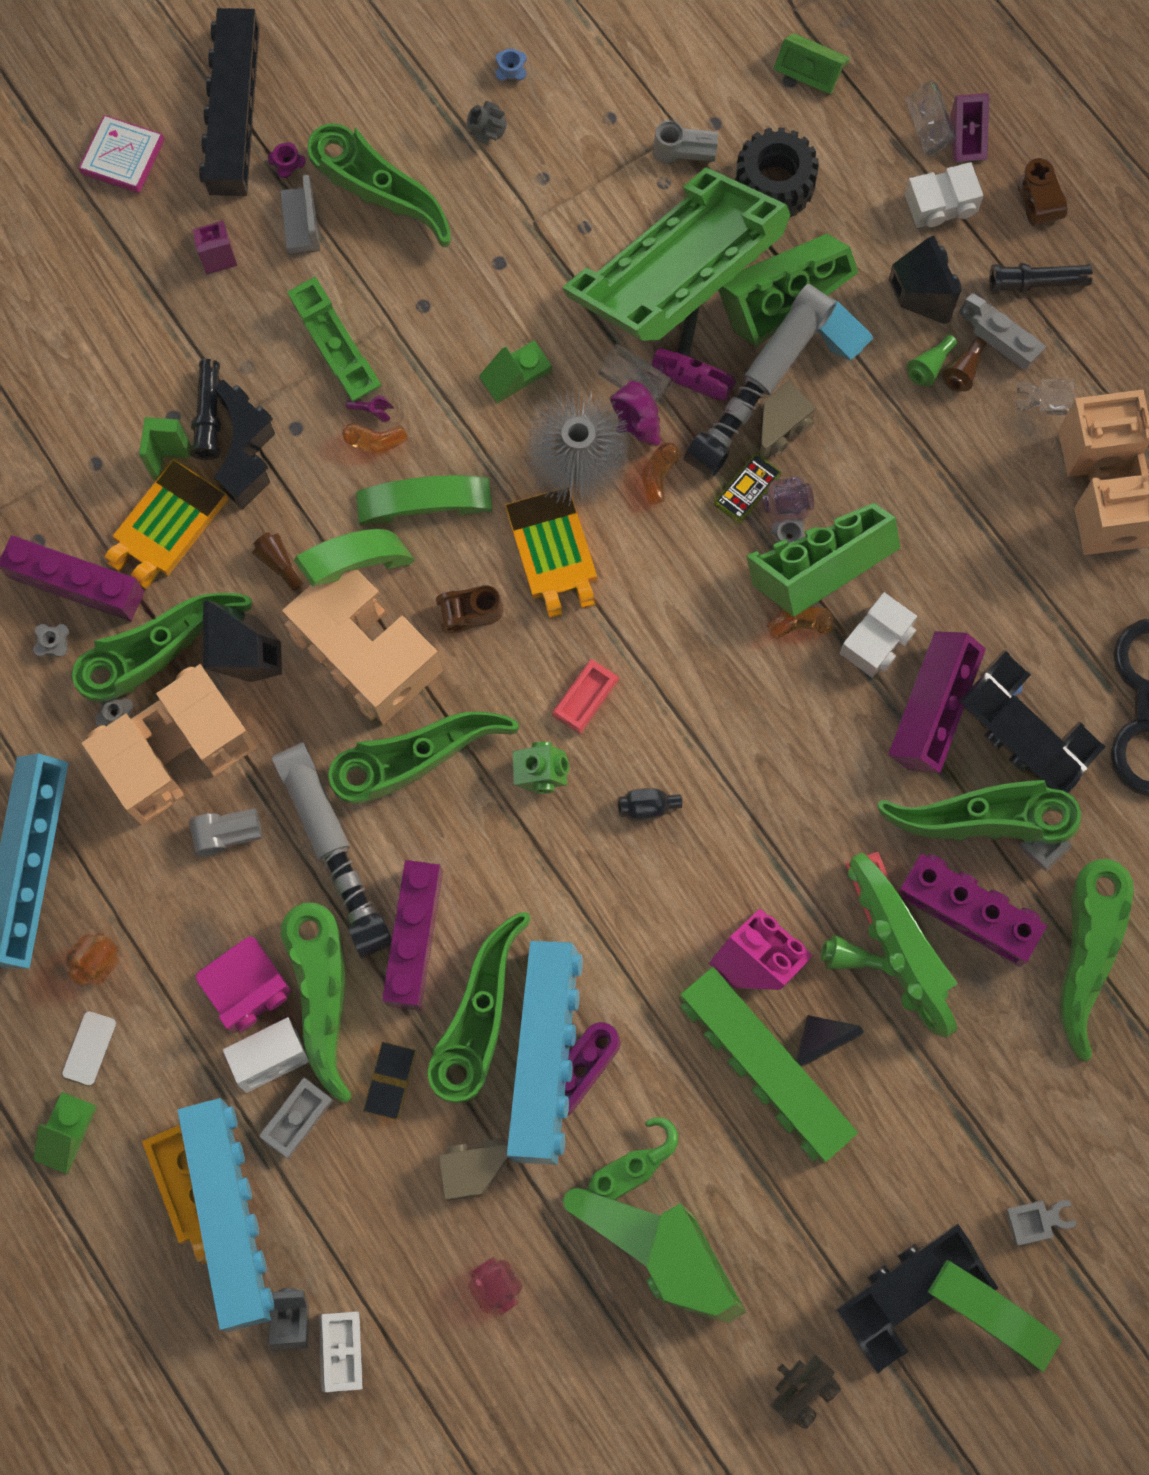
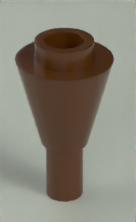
M976 337L969 349L943 371L942 377L951 390L965 392L972 388L979 356L987 344L980 337Z
M267 532L253 543L256 548L252 551V554L275 573L281 575L292 591L297 590L304 584L291 567V561L279 533L271 535L270 532Z

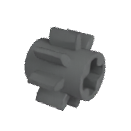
M485 101L484 107L480 105L474 106L467 117V126L470 129L469 134L475 136L474 140L488 145L490 139L495 141L500 139L507 126L506 118L503 117L505 112L500 110L498 105L489 101Z

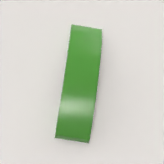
M316 276L287 291L312 340L351 401L355 402L382 387L366 358L362 357L334 311L330 299Z
M464 475L418 477L387 482L356 492L360 525L393 522V517L433 512L458 510L460 515L492 511L488 477Z
M370 529L348 533L320 543L297 555L294 562L312 587L336 582L346 571L384 563L387 569L412 564L415 559L397 534L383 529Z
M946 1260L928 1291L930 1295L956 1313L969 1319L1043 1373L1062 1341L1055 1333L1016 1304L948 1260Z

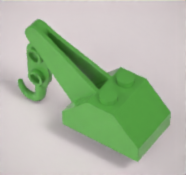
M663 1117L651 1118L645 1122V1125L647 1127L656 1125L664 1128L667 1135L664 1144L653 1149L631 1151L600 1169L591 1177L587 1189L573 1188L565 1194L563 1199L564 1207L569 1213L582 1220L644 1264L651 1275L647 1279V1283L657 1300L661 1299L664 1304L669 1303L677 1309L728 1324L745 1314L746 1310L693 1213L680 1203L659 1216L615 1201L649 1181L661 1163L668 1159L676 1150L678 1145L676 1127L670 1120Z

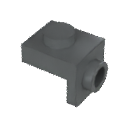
M283 1288L278 1292H272L274 1310L270 1311L271 1321L269 1325V1347L271 1351L308 1348L309 1304L305 1292L294 1288Z

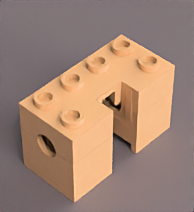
M1144 390L1075 398L1058 433L1067 476L1088 475L1090 480L1074 508L1083 554L1091 555L1149 547V473L1144 455L1149 445V412Z
M357 569L344 572L336 582L314 587L310 585L282 610L287 620L284 626L290 633L289 637L301 650L307 647L308 652L318 663H323L325 666L328 665L332 669L330 672L332 677L343 688L347 686L348 690L354 695L353 698L359 704L357 707L368 720L372 721L376 718L384 725L433 681L443 669L438 651L403 615L373 642L364 634L386 612L375 599L379 591Z
M201 664L195 668L188 667L181 671L176 677L177 680L156 693L160 699L132 719L127 714H124L107 726L103 725L95 728L88 734V739L82 742V745L126 811L141 825L185 797L165 764L190 747L195 750L214 777L257 748Z

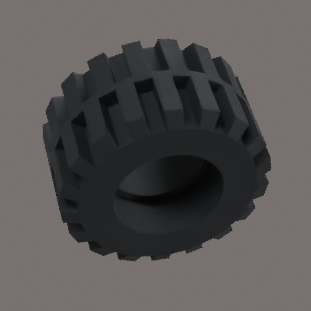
M778 127L776 132H773L772 128L764 129L763 135L757 132L752 135L751 141L746 140L743 144L742 151L738 155L735 181L786 204L790 217L795 216L796 209L800 212L805 209L806 203L811 201L815 191L819 160L815 158L816 150L814 146L808 147L809 140L805 136L801 139L798 138L799 132L792 130L791 133H787L785 128ZM768 167H781L789 171L793 177L784 181H773L763 176L761 171Z

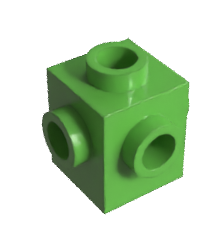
M551 742L532 743V748L513 751V778L515 786L533 791L536 794L553 793L555 787L567 786L569 761L565 751L553 747Z

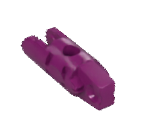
M658 348L652 359L650 369L671 382L719 401L726 400L730 394V389L732 390L736 384L735 377L729 373H725L722 370L680 353Z

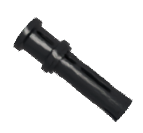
M1020 263L1018 267L1003 268L998 264H993L989 273V286L992 294H999L1003 290H1018L1019 293H1026L1031 287L1090 286L1092 277L1087 275L1093 274L1090 264L1030 268V265L1026 263Z
M211 359L199 361L197 416L191 421L194 440L189 454L199 460H214L220 454V449L217 447V433L221 431V423L216 418L218 397L214 390L218 385L220 363L213 360V365L210 367Z

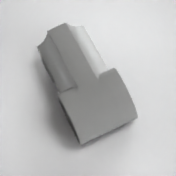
M664 121L657 126L653 154L657 160L663 163H672L678 158L715 162L718 132L684 129L675 121Z
M256 808L222 816L214 813L204 814L189 820L196 856L218 854L225 851L228 846L262 839V828Z

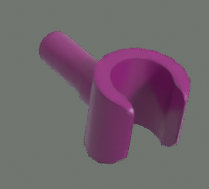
M377 396L371 402H352L349 400L346 402L347 409L372 412L381 422L390 420V417L384 410L388 408L394 409L383 396Z

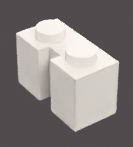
M971 162L946 168L945 173L935 175L934 172L909 178L905 192L916 228L923 226L936 227L946 220L957 217L959 219L969 218L979 211L984 196Z
M884 592L869 610L863 621L858 624L843 643L840 655L872 678L879 669L885 672L896 658V655L892 652L899 643L905 647L917 631L913 628L917 615Z

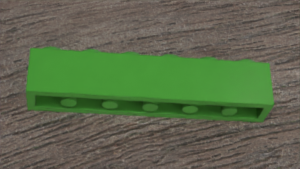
M714 967L710 968L680 994L679 999L683 1004L679 1008L692 1023L698 1020L707 1030L703 1033L705 1039L715 1050L722 1048L730 1057L727 1061L730 1068L740 1078L746 1075L754 1085L751 1091L764 1106L768 1103L772 1105L779 1113L775 1116L777 1122L788 1134L794 1131L803 1141L799 1147L812 1162H815L817 1159L822 1164L827 1162L858 1134L857 1130Z

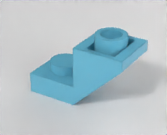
M836 301L837 304L832 315L817 332L821 334L832 353L851 361L874 338L852 314Z

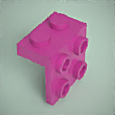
M254 937L245 938L200 970L196 975L197 982L219 1012V1019L226 1029L232 1033L237 1031L243 1032L257 1022L258 1019L256 1017L267 1009L272 1011L282 1005L287 1000L286 996L292 992L289 985Z

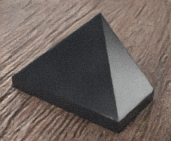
M808 1015L795 1061L802 1068L860 1037L864 1031L859 1025Z

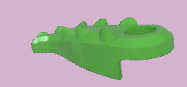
M330 123L321 125L313 131L309 137L307 147L310 162L318 171L328 177L331 183L359 196L364 203L373 202L390 209L395 215L400 216L404 214L423 222L432 230L442 247L450 245V227L436 198L420 183L387 162L366 141L356 127L353 132L342 124ZM330 144H337L342 148L343 152L338 157H330L326 155L324 149Z
M212 593L196 596L176 605L142 626L117 635L94 640L95 647L81 655L73 666L72 678L76 690L82 697L92 702H106L125 693L130 694L134 692L138 685L151 678L157 672L164 671L170 661L185 647L188 648L194 643L195 638L203 631L204 601L209 600L241 612H247L252 609V599L238 593ZM98 669H106L111 673L109 680L103 684L94 683L91 680V676Z
M463 712L445 717L407 734L379 740L356 742L354 748L347 749L338 754L331 762L328 772L329 784L334 794L342 801L351 804L367 803L385 797L414 781L420 780L424 775L447 759H450L455 753L479 737L489 734L512 735L517 733L519 723L510 717L496 713ZM353 769H360L365 772L367 776L366 781L361 785H351L346 779L348 772Z
M1045 780L1015 782L987 787L922 807H903L887 800H881L877 805L881 816L905 831L923 837L951 838L955 841H962L967 837L987 836L994 840L1001 837L1018 838L1029 844L1035 841L1058 844L1069 840L1076 834L1082 819L1079 803L1075 798L1063 790L1047 788ZM1048 811H1057L1063 816L1061 822L1057 825L1044 823L1042 817Z
M864 853L853 856L849 863L848 876L851 880L858 883L861 890L859 901L864 908L868 909L872 923L869 925L868 933L872 939L880 942L886 956L882 962L883 970L885 973L895 976L905 991L901 997L902 1006L907 1010H916L925 1026L933 1034L948 1038L957 1032V1024L945 999L948 998L947 991L957 985V981L929 944L903 900L885 875Z
M1097 859L1088 863L1078 873L1074 892L1070 895L1072 942L1069 961L1061 988L1060 1016L1068 1043L1076 1057L1082 1062L1088 1061L1092 1057V1050L1087 1036L1088 1017L1120 950L1134 894L1133 880L1128 870L1120 863L1110 859ZM1099 878H1107L1112 881L1114 893L1111 896H1102L1097 892L1096 881Z
M303 903L293 907L285 915L281 924V938L291 960L300 991L305 1051L315 1075L323 1086L340 1102L348 1103L352 1099L351 1092L342 1081L337 1067V1049L343 1014L346 978L342 934L339 931L335 917L326 907L317 903ZM307 921H313L319 927L318 935L312 940H304L299 934L301 925Z
M520 912L507 919L483 942L474 959L460 1006L444 1035L433 1049V1056L429 1062L427 1072L429 1085L435 1095L445 1102L455 1104L467 1102L478 1095L485 1083L496 1049L501 1025L508 952L516 937L529 926L531 917L527 912ZM459 1065L467 1071V1077L462 1083L452 1084L446 1078L447 1071L452 1066Z

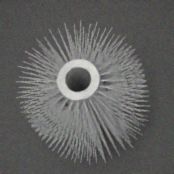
M579 394L577 417L574 397L570 404V415L566 407L565 410L563 409L565 417L561 409H559L561 414L556 410V414L560 417L561 421L556 415L554 417L547 411L550 416L546 417L550 422L547 423L544 419L542 420L545 423L541 422L540 426L543 425L544 427L541 428L542 430L536 429L538 431L533 434L538 437L530 439L533 440L530 443L536 445L534 447H527L539 450L534 453H527L533 455L527 457H536L527 460L539 459L537 461H541L527 462L535 463L533 465L540 467L537 468L538 470L534 474L541 472L536 474L539 476L545 473L541 477L543 479L547 473H551L546 479L542 480L541 485L548 480L551 482L556 477L545 491L556 482L558 483V490L561 488L562 492L564 489L567 492L569 486V501H571L575 480V507L578 481L580 495L583 492L585 495L586 488L587 492L588 490L590 492V482L592 483L593 481L600 490L598 487L600 484L598 479L600 478L601 482L608 488L605 483L608 482L610 484L611 482L605 478L609 475H618L611 470L618 469L616 467L625 468L619 465L626 466V464H621L617 461L621 457H627L621 455L627 454L621 451L628 450L621 448L628 447L618 446L629 445L622 443L629 441H619L622 439L616 438L630 436L617 433L624 430L610 431L612 427L616 428L620 425L605 426L604 424L607 420L604 418L608 414L601 420L596 421L599 415L595 410L597 409L596 405L590 414L592 408L587 403L584 412L585 395L581 417H579ZM608 408L600 414L601 416L599 417V419L608 410ZM557 447L559 449L554 451L551 448Z

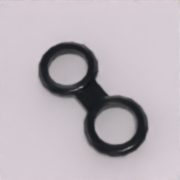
M1142 619L1129 625L1116 641L1113 653L1116 671L1123 682L1136 691L1135 720L1127 723L1114 737L1110 752L1113 770L1121 783L1133 792L1149 796V781L1143 780L1133 773L1127 763L1126 749L1128 742L1133 736L1140 732H1149V680L1144 679L1135 672L1130 664L1128 653L1130 645L1135 638L1149 633V619Z

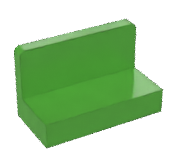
M793 33L784 39L773 70L831 94L835 89L843 67L848 65L850 57Z
M145 417L139 456L152 479L157 480L161 475L163 456L190 458L191 444L179 420Z

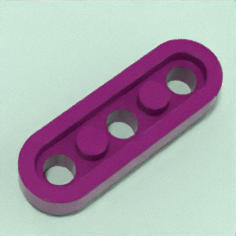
M598 1022L588 1027L569 1052L568 1060L572 1061L573 1070L571 1081L566 1082L565 1096H568L569 1099L568 1116L576 1109L620 1049L621 1041L619 1034L608 1023ZM600 1039H609L607 1047L603 1049L597 1047ZM579 1067H586L587 1073L583 1077H576V1070Z

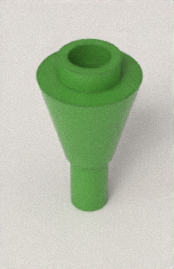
M947 335L937 347L931 348L907 363L909 377L915 384L923 386L933 385L946 359V355L957 344L955 337Z
M835 934L831 937L830 941L825 940L823 943L821 961H825L826 969L868 967L884 971L882 968L884 956L867 953L866 950Z

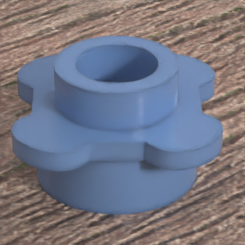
M506 49L496 55L495 60L498 63V69L495 71V76L498 80L504 81L507 78H515L517 81L525 79L527 75L524 69V63L527 61L525 53L515 49Z

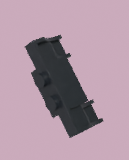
M1003 650L980 674L981 678L958 702L981 723L980 725L987 731L983 736L995 748L999 750L1003 746L1012 754L1008 760L1020 772L1024 774L1028 770L1039 780H1045L1048 788L1063 790L1069 793L1079 782L1089 765L1106 746L1093 736L1081 722H1078L1061 739L1017 696H1014L1013 694L1031 674L1019 665L1006 650Z
M959 1224L953 1225L925 1246L918 1248L916 1244H913L897 1255L900 1260L898 1264L889 1270L886 1265L875 1270L867 1276L870 1283L863 1290L834 1309L876 1374H879L888 1365L908 1353L892 1327H895L935 1298L928 1291L946 1260L962 1268L992 1289L997 1290L999 1288Z

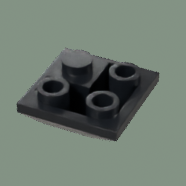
M935 236L928 237L892 265L888 280L902 308L946 324L951 321L959 295L962 292V287L956 274L952 275L948 266L947 252L943 246L938 245Z
M209 600L203 602L204 669L248 682L282 674L281 641L256 616Z

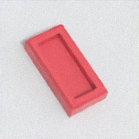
M590 659L554 709L552 716L581 735L618 683L619 677Z

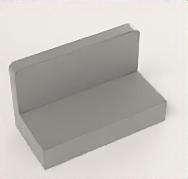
M303 175L304 188L281 190L288 254L320 251L315 196L309 175Z

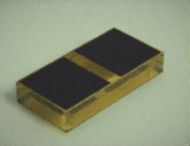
M384 1041L381 1042L363 1112L399 1121L417 1050Z

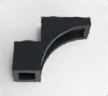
M222 380L214 390L220 403L231 415L233 439L224 464L213 477L219 489L226 493L243 510L271 483L266 472L268 466L256 453L275 435L271 424L273 418L260 405L255 408L248 402L249 396L238 385L232 388L225 380Z

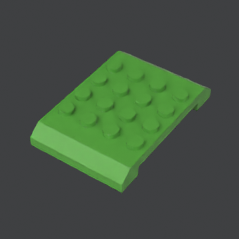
M706 167L683 186L687 197L597 273L586 267L562 288L568 298L641 341L660 340L782 237L790 218V212L786 204Z

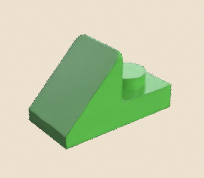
M534 340L512 354L506 346L502 348L479 375V379L497 404L552 372V365Z
M61 1092L47 1126L40 1124L38 1127L33 1161L68 1174L98 1106Z

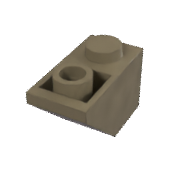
M790 380L764 400L759 456L764 461L771 455L774 457L779 456L789 446V440L797 434L803 436L814 424L813 418L816 407Z
M504 1138L482 1141L483 1148L472 1150L468 1149V1144L446 1147L447 1154L439 1155L445 1200L449 1201L484 1195L510 1159L507 1156L508 1144H504Z

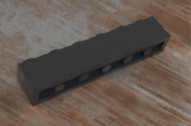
M217 8L216 21L211 22V39L214 41V49H209L208 62L209 68L212 69V76L206 79L207 96L210 97L209 106H204V122L208 126L207 134H202L201 140L202 152L205 154V163H200L199 165L200 182L205 183L209 195L247 196L260 32L255 9Z

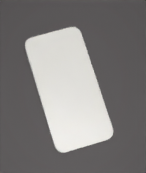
M91 1011L84 1014L62 1072L65 1078L86 1085L94 1083L116 1025L114 1019Z

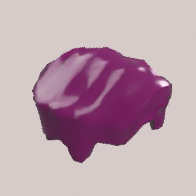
M634 380L629 381L627 385L610 396L611 404H613L612 408H614L613 410L616 412L618 419H620L619 422H621L618 424L620 426L616 427L618 429L616 431L624 430L617 433L629 432L638 441L657 447L662 440L660 437L661 427L659 425L658 406L655 404V399L651 397L652 392L642 383L635 382Z

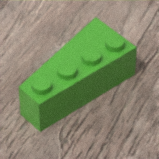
M824 234L741 270L718 291L733 331L757 347L776 332L789 314L796 297L808 283L824 294L829 295L858 274L851 247L829 234Z
M872 503L834 519L835 525L827 528H818L816 526L806 530L805 537L791 543H788L786 539L773 544L774 550L760 555L756 551L748 554L746 557L752 584L786 612L795 617L899 550L900 542L896 517L877 504Z

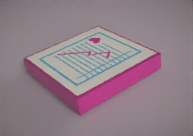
M104 115L79 166L80 173L140 194L164 142L163 134Z

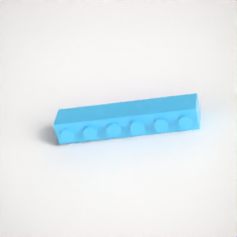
M39 753L17 757L0 841V968L5 969L30 968L69 764L67 761Z
M530 941L507 1156L514 1162L558 1165V1155L564 1154L565 1134L561 1133L562 1118H567L569 1111L568 1096H565L566 1082L571 1081L573 1070L572 1061L568 1060L569 1046H574L576 1040V1026L572 1024L573 1011L578 1010L580 1001L579 990L575 989L576 977L581 976L583 970V956L579 954L573 943Z
M221 1098L177 1109L219 1328L221 1331L228 1333L271 1321L269 1311L274 1310V1300L270 1288L264 1287L262 1274L267 1272V1266L262 1250L257 1251L255 1237L259 1236L257 1218L255 1214L249 1213L247 1200L252 1199V1192L248 1178H242L240 1164L245 1163V1157L241 1143H235L233 1129L238 1127L233 1106L228 1107V1104Z

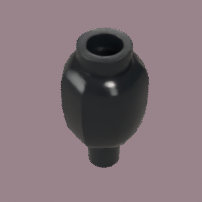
M656 788L633 789L628 791L625 796L618 797L619 816L627 817L634 822L657 819L664 816L669 809L682 808L681 794L667 795L662 790Z

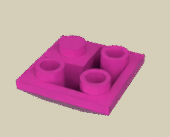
M759 909L728 938L708 964L714 967L735 988L781 990L813 955L799 940L793 938L778 925V922L772 916Z

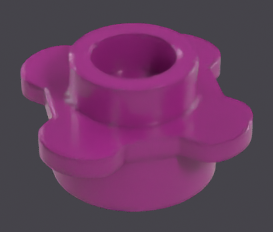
M291 142L277 145L273 152L268 155L269 164L274 165L278 169V175L282 178H288L291 172L297 168H303L306 164L305 157L298 154L295 144Z

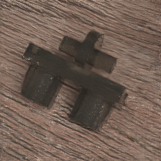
M816 1355L806 1365L799 1360L791 1370L781 1363L777 1370L784 1378L775 1387L780 1394L770 1406L789 1424L793 1422L801 1428L807 1429L816 1419L817 1415L808 1405L812 1398L818 1394L826 1402H829L841 1391V1387L833 1377L835 1372Z

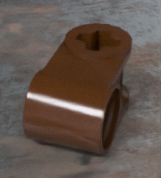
M1035 158L1029 161L1025 167L1024 174L1018 182V191L1022 197L1029 223L1032 226H1037L1066 218L1068 210L1067 201L1060 189L1052 164L1042 158Z
M489 585L461 591H449L436 597V604L441 607L444 622L441 624V629L444 633H458L469 628L493 624L502 617L504 612L499 592ZM486 599L495 601V605L489 610L478 608L480 603Z

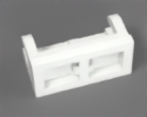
M288 1017L223 1049L236 1083L245 1093L309 1063L300 1036Z
M359 1311L318 1314L321 1391L336 1392L363 1389Z

